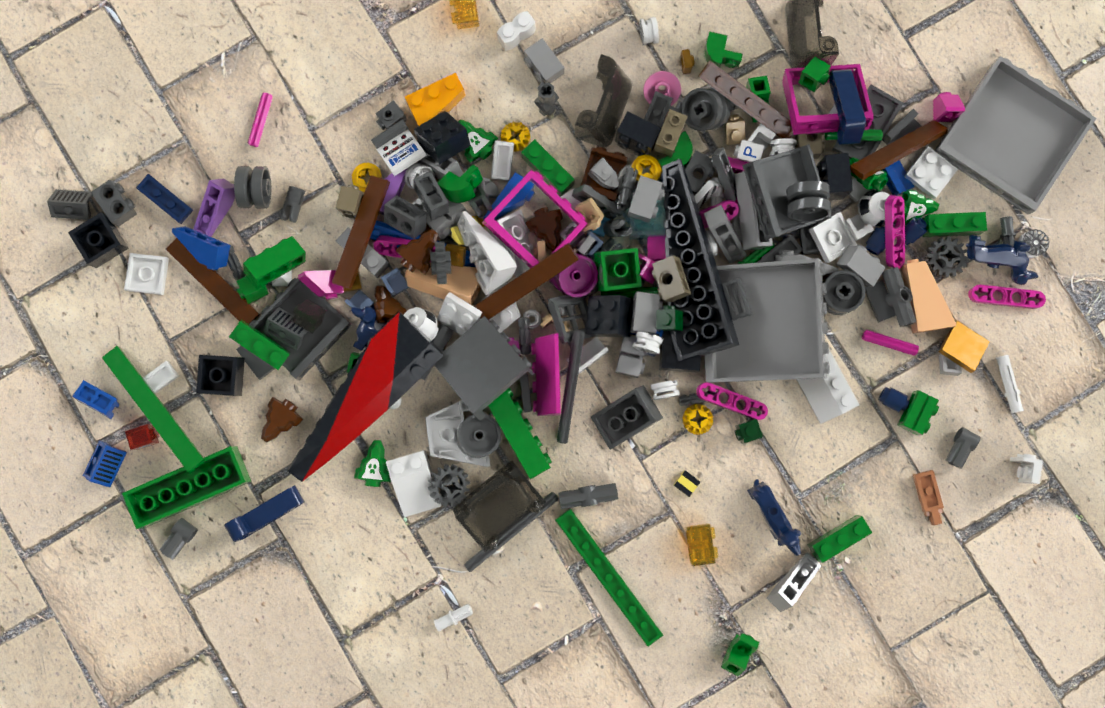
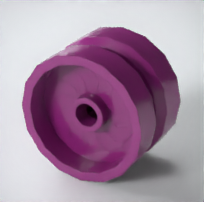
M576 253L579 260L551 278L550 282L555 289L567 295L582 297L594 289L597 283L598 271L590 258Z

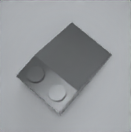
M643 385L633 389L592 415L591 419L611 450L663 419V416Z

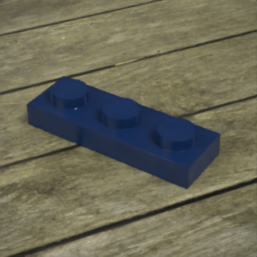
M147 174L136 187V189L180 224L193 211L192 208L150 174Z

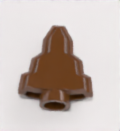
M548 207L536 210L533 213L535 217L526 221L525 224L529 231L534 232L538 239L545 241L546 247L553 252L561 243L559 233L562 229L560 221L563 219L561 209L549 211Z
M432 229L423 233L419 239H412L408 244H402L396 250L403 258L401 264L412 273L417 269L426 275L431 267L430 252L435 247L439 234Z
M377 285L375 287L374 296L377 302L374 306L377 323L385 324L398 310L403 315L407 310L400 305L398 300L392 298L385 286Z
M272 397L267 405L269 408L265 415L267 423L262 429L261 439L267 443L277 438L281 432L289 431L293 426L297 427L304 420L295 412L298 407L286 398L281 402Z

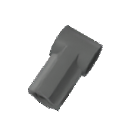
M961 427L954 437L955 443L945 461L962 469L971 451H974L978 446L981 437Z
M180 518L172 527V533L159 550L166 557L172 560L175 559L184 545L193 539L198 529L185 519Z

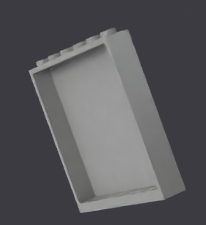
M1000 56L992 63L964 105L965 111L954 120L947 134L944 135L934 151L954 167L1029 215L1037 210L1096 118L1088 110L1081 109L1074 101L1064 98L1057 90L1050 89L1040 79L1033 78L1026 70L1016 67L1009 59Z
M819 258L717 266L722 283L739 277L742 279L752 315L733 321L739 341L738 346L705 355L706 383L827 378L826 374L830 373L829 362H826V354H829L828 342H825V334H828V324L824 322V314H827L826 302L823 303V295H826V284L822 283V275H825V264L821 263ZM735 283L736 290L744 313L746 312L745 307L742 301L738 284ZM728 285L727 287L730 293L733 307L736 315H738L739 312L731 289V285Z

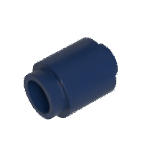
M914 217L905 225L906 245L913 244L927 232L926 227L928 225L922 218Z
M880 226V228L875 227L866 242L867 246L865 248L867 251L876 256H879L885 250V227Z
M884 387L878 398L883 405L897 412L905 411L909 404V400H907L908 395L892 387Z

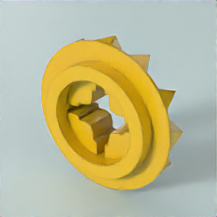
M513 121L506 124L503 130H501L500 138L501 141L514 143L513 152H517L528 146L530 132L528 127L521 122ZM511 131L514 132L515 134H517L518 132L520 133V134H519V140H520V142H519L518 140H516V139H513V140L511 139V138H512V133H511Z
M641 155L632 163L631 168H634V171L635 169L638 170L636 181H639L640 176L653 180L659 179L661 165L656 158L650 155ZM651 166L649 173L642 174L643 168Z
M362 163L353 170V185L359 187V190L365 192L367 188L365 180L362 179V177H366L367 171L370 177L382 178L380 169L372 163Z
M694 404L685 410L683 425L692 434H704L712 427L714 417L711 410L705 405ZM697 411L700 417H706V419L700 422V428L697 422L690 421V419L696 417Z

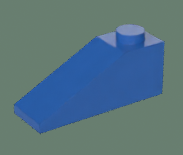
M516 172L492 204L493 210L522 180L523 177ZM528 181L494 219L497 220L520 208L526 201L530 202L535 194L533 191L534 184ZM488 210L487 213H486L485 216H484V219H485L492 211H489V210Z
M186 226L172 228V233L199 263L206 265L210 270H218V268L227 266L230 244Z

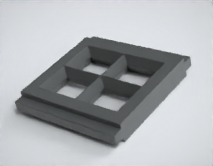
M566 295L548 299L550 313L562 344L572 342L574 330L583 331L585 333L584 339L594 337L586 334L588 306L584 296L572 297ZM578 304L581 314L574 315L571 305ZM566 307L569 317L562 318L559 308ZM582 318L585 328L578 329L575 319ZM570 320L573 330L566 332L563 322Z

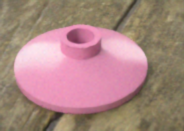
M667 71L653 73L644 84L643 92L646 101L651 104L653 96L657 91L673 98L670 105L672 106L677 102L681 94L680 81L674 74ZM660 85L665 86L664 90H659L658 88Z

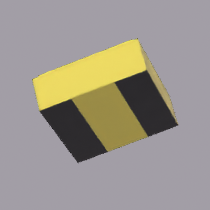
M684 470L673 486L690 497L700 484V481Z

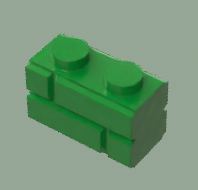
M913 391L909 404L905 411H903L897 425L915 435L926 434L931 426V423H929L931 416H935L938 412L939 406L937 404L939 400L922 391Z

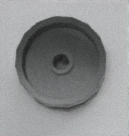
M697 88L685 96L682 103V114L688 116L686 124L693 130H715L722 127L728 121L731 114V103L729 99L714 88Z
M238 166L234 177V193L238 207L251 208L254 204L256 208L267 209L271 202L272 192L269 169L266 166H256L253 170L249 166Z
M803 181L795 183L786 189L787 202L790 203L787 206L788 218L790 220L814 222L823 220L831 215V202L828 200L830 198V188L827 183L822 181Z
M841 270L835 272L822 281V283L826 284V295H823V303L826 302L827 312L832 315L841 316L856 310L865 298L866 288L862 279L851 271Z
M475 415L469 416L457 429L456 441L458 448L463 454L471 458H482L490 455L498 448L501 442L499 424L488 415L481 421ZM477 432L479 435H482L481 439L476 438Z

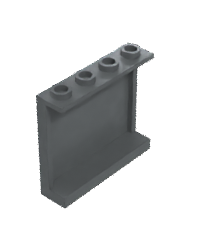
M810 144L742 165L765 240L832 218L830 215L823 220L814 222H796L788 218L787 206L790 203L787 202L786 189L795 183L803 181H820L819 171L816 168Z
M294 278L289 282L288 288L275 297V302L263 309L261 317L258 320H253L249 325L290 352L283 366L295 379L301 380L352 324L323 297H318L298 278ZM278 307L312 325L311 329L304 335L301 347L297 351L263 333L268 317Z
M485 316L442 352L444 356L434 365L472 414L480 421L486 417L482 410L527 371L532 376L534 375V372L530 369L532 364L525 356L521 358L519 354L522 352L515 344L510 346L508 343L510 338L504 332L499 333L498 329L500 327L493 319L489 321Z

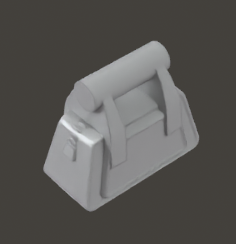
M601 158L590 169L588 175L603 188L615 190L619 186L616 172L604 158Z

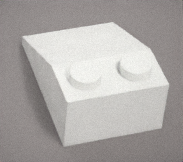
M423 450L386 461L390 479L404 517L442 506L441 503H436L435 499L430 497L432 492L428 490V487L432 486V484L428 481L429 479H434L426 451Z

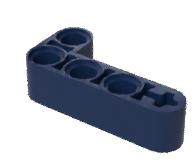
M852 70L830 71L829 84L840 121L837 132L839 145L858 144L861 142L865 130L866 118Z
M294 485L243 516L232 519L224 524L232 541L238 542L299 507L305 501Z

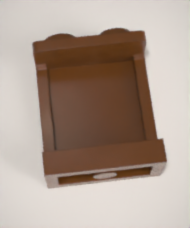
M600 146L592 147L580 186L583 184L591 186L593 190L615 203L618 187L615 190L603 188L588 173L601 158H604L618 177L619 172L627 165L628 157H625V154L621 152H608L606 148Z

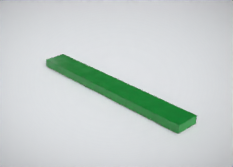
M116 346L102 357L104 362L187 472H193L206 461L121 348Z
M571 508L555 519L647 647L664 636Z

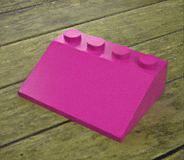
M558 333L535 338V343H531L532 355H536V362H532V371L536 374V381H533L532 384L533 393H537V401H533V412H537V416H560L559 342Z

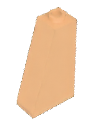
M919 259L908 260L907 264L901 267L904 286L911 290L913 296L910 304L916 323L911 324L912 333L956 327V322L926 261L919 262Z
M451 265V274H447V284H437V275H432L431 267L426 275L417 269L413 273L407 269L405 273L408 287L444 300L447 294L451 292L470 305H473L481 290V286L475 276V273H477L476 267Z

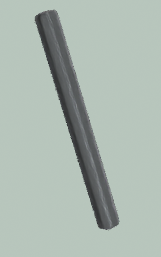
M580 330L573 331L557 435V442L562 444L568 443L585 334Z
M554 492L548 494L464 564L465 568L472 572L557 502V495Z

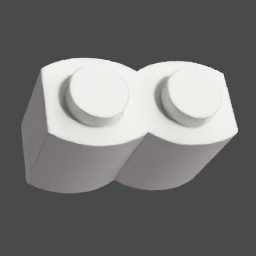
M528 11L518 14L512 22L502 25L497 31V37L504 50H512L521 40L531 37L536 30L535 20Z

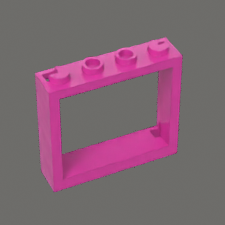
M860 64L830 65L828 74L833 70H852L866 118L865 130H869L874 116ZM804 68L785 69L782 84L793 134L838 132L840 124L838 113L799 116L793 85H801L799 84V79Z
M532 170L522 178L482 221L529 268L539 263V261L494 219L529 180L577 224L552 253L570 243L587 225L584 221L585 217L580 212H575L567 199L560 198L557 195V190L552 185H547L539 172H533Z

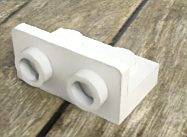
M1017 454V457H1010L1011 462L1021 463V466L1017 469L1019 483L1040 484L1043 460H1038L1036 455Z

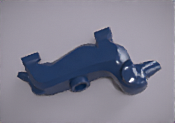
M969 236V243H966L967 256L970 260L986 263L991 268H999V265L1010 266L1011 279L1018 285H1024L1028 280L1039 277L1036 272L1027 270L1029 258L1026 255V251L1030 250L1031 247L1026 242L1014 241L1013 247L1009 244L985 246L986 241L981 240L980 236Z
M369 306L363 309L351 308L352 314L361 320L356 331L358 341H355L353 347L361 351L365 346L367 347L369 339L377 332L375 328L376 312Z
M756 479L753 487L747 491L752 500L757 502L774 539L778 540V546L786 545L793 554L800 555L799 537L801 532L796 528H792L770 487L764 484V482L759 483V480Z

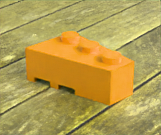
M453 73L405 96V99L417 125L420 126L439 113L452 110L466 95L457 74Z

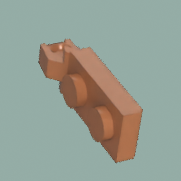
M929 470L913 474L925 517H929L931 525L942 524L940 513H943L942 508L944 506L934 471Z

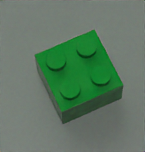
M638 248L594 253L595 265L598 271V291L642 287Z

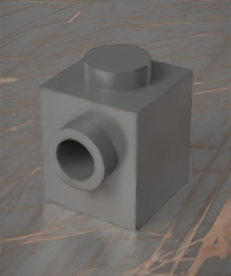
M394 100L375 113L378 118L376 122L382 130H387L402 119L404 122L407 121L405 114Z

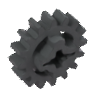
M950 236L946 237L945 240L941 237L937 239V242L931 243L932 247L927 248V251L930 253L925 256L926 259H929L927 265L932 266L931 272L937 271V277L943 274L944 279L948 278L949 275L953 278L956 276V273L960 274L963 272L961 268L967 267V264L964 263V261L969 259L967 256H964L967 249H962L964 243L957 244V238L951 241ZM942 246L941 252L936 253L937 249ZM958 262L956 267L951 269L953 267V263Z
M435 242V252H430L432 275H437V284H447V274H451L450 251H445L444 242Z
M445 464L444 469L438 467V473H432L434 479H429L428 481L432 484V486L428 487V490L432 492L430 497L435 499L436 503H441L444 507L447 505L454 507V502L460 504L461 497L466 499L464 492L470 491L466 487V485L470 484V481L466 479L468 474L463 472L462 468H457L454 464L451 467Z

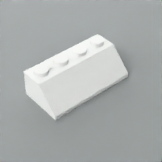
M830 350L829 354H826V362H829L830 373L826 374L827 378L796 379L820 424L859 406L855 395Z

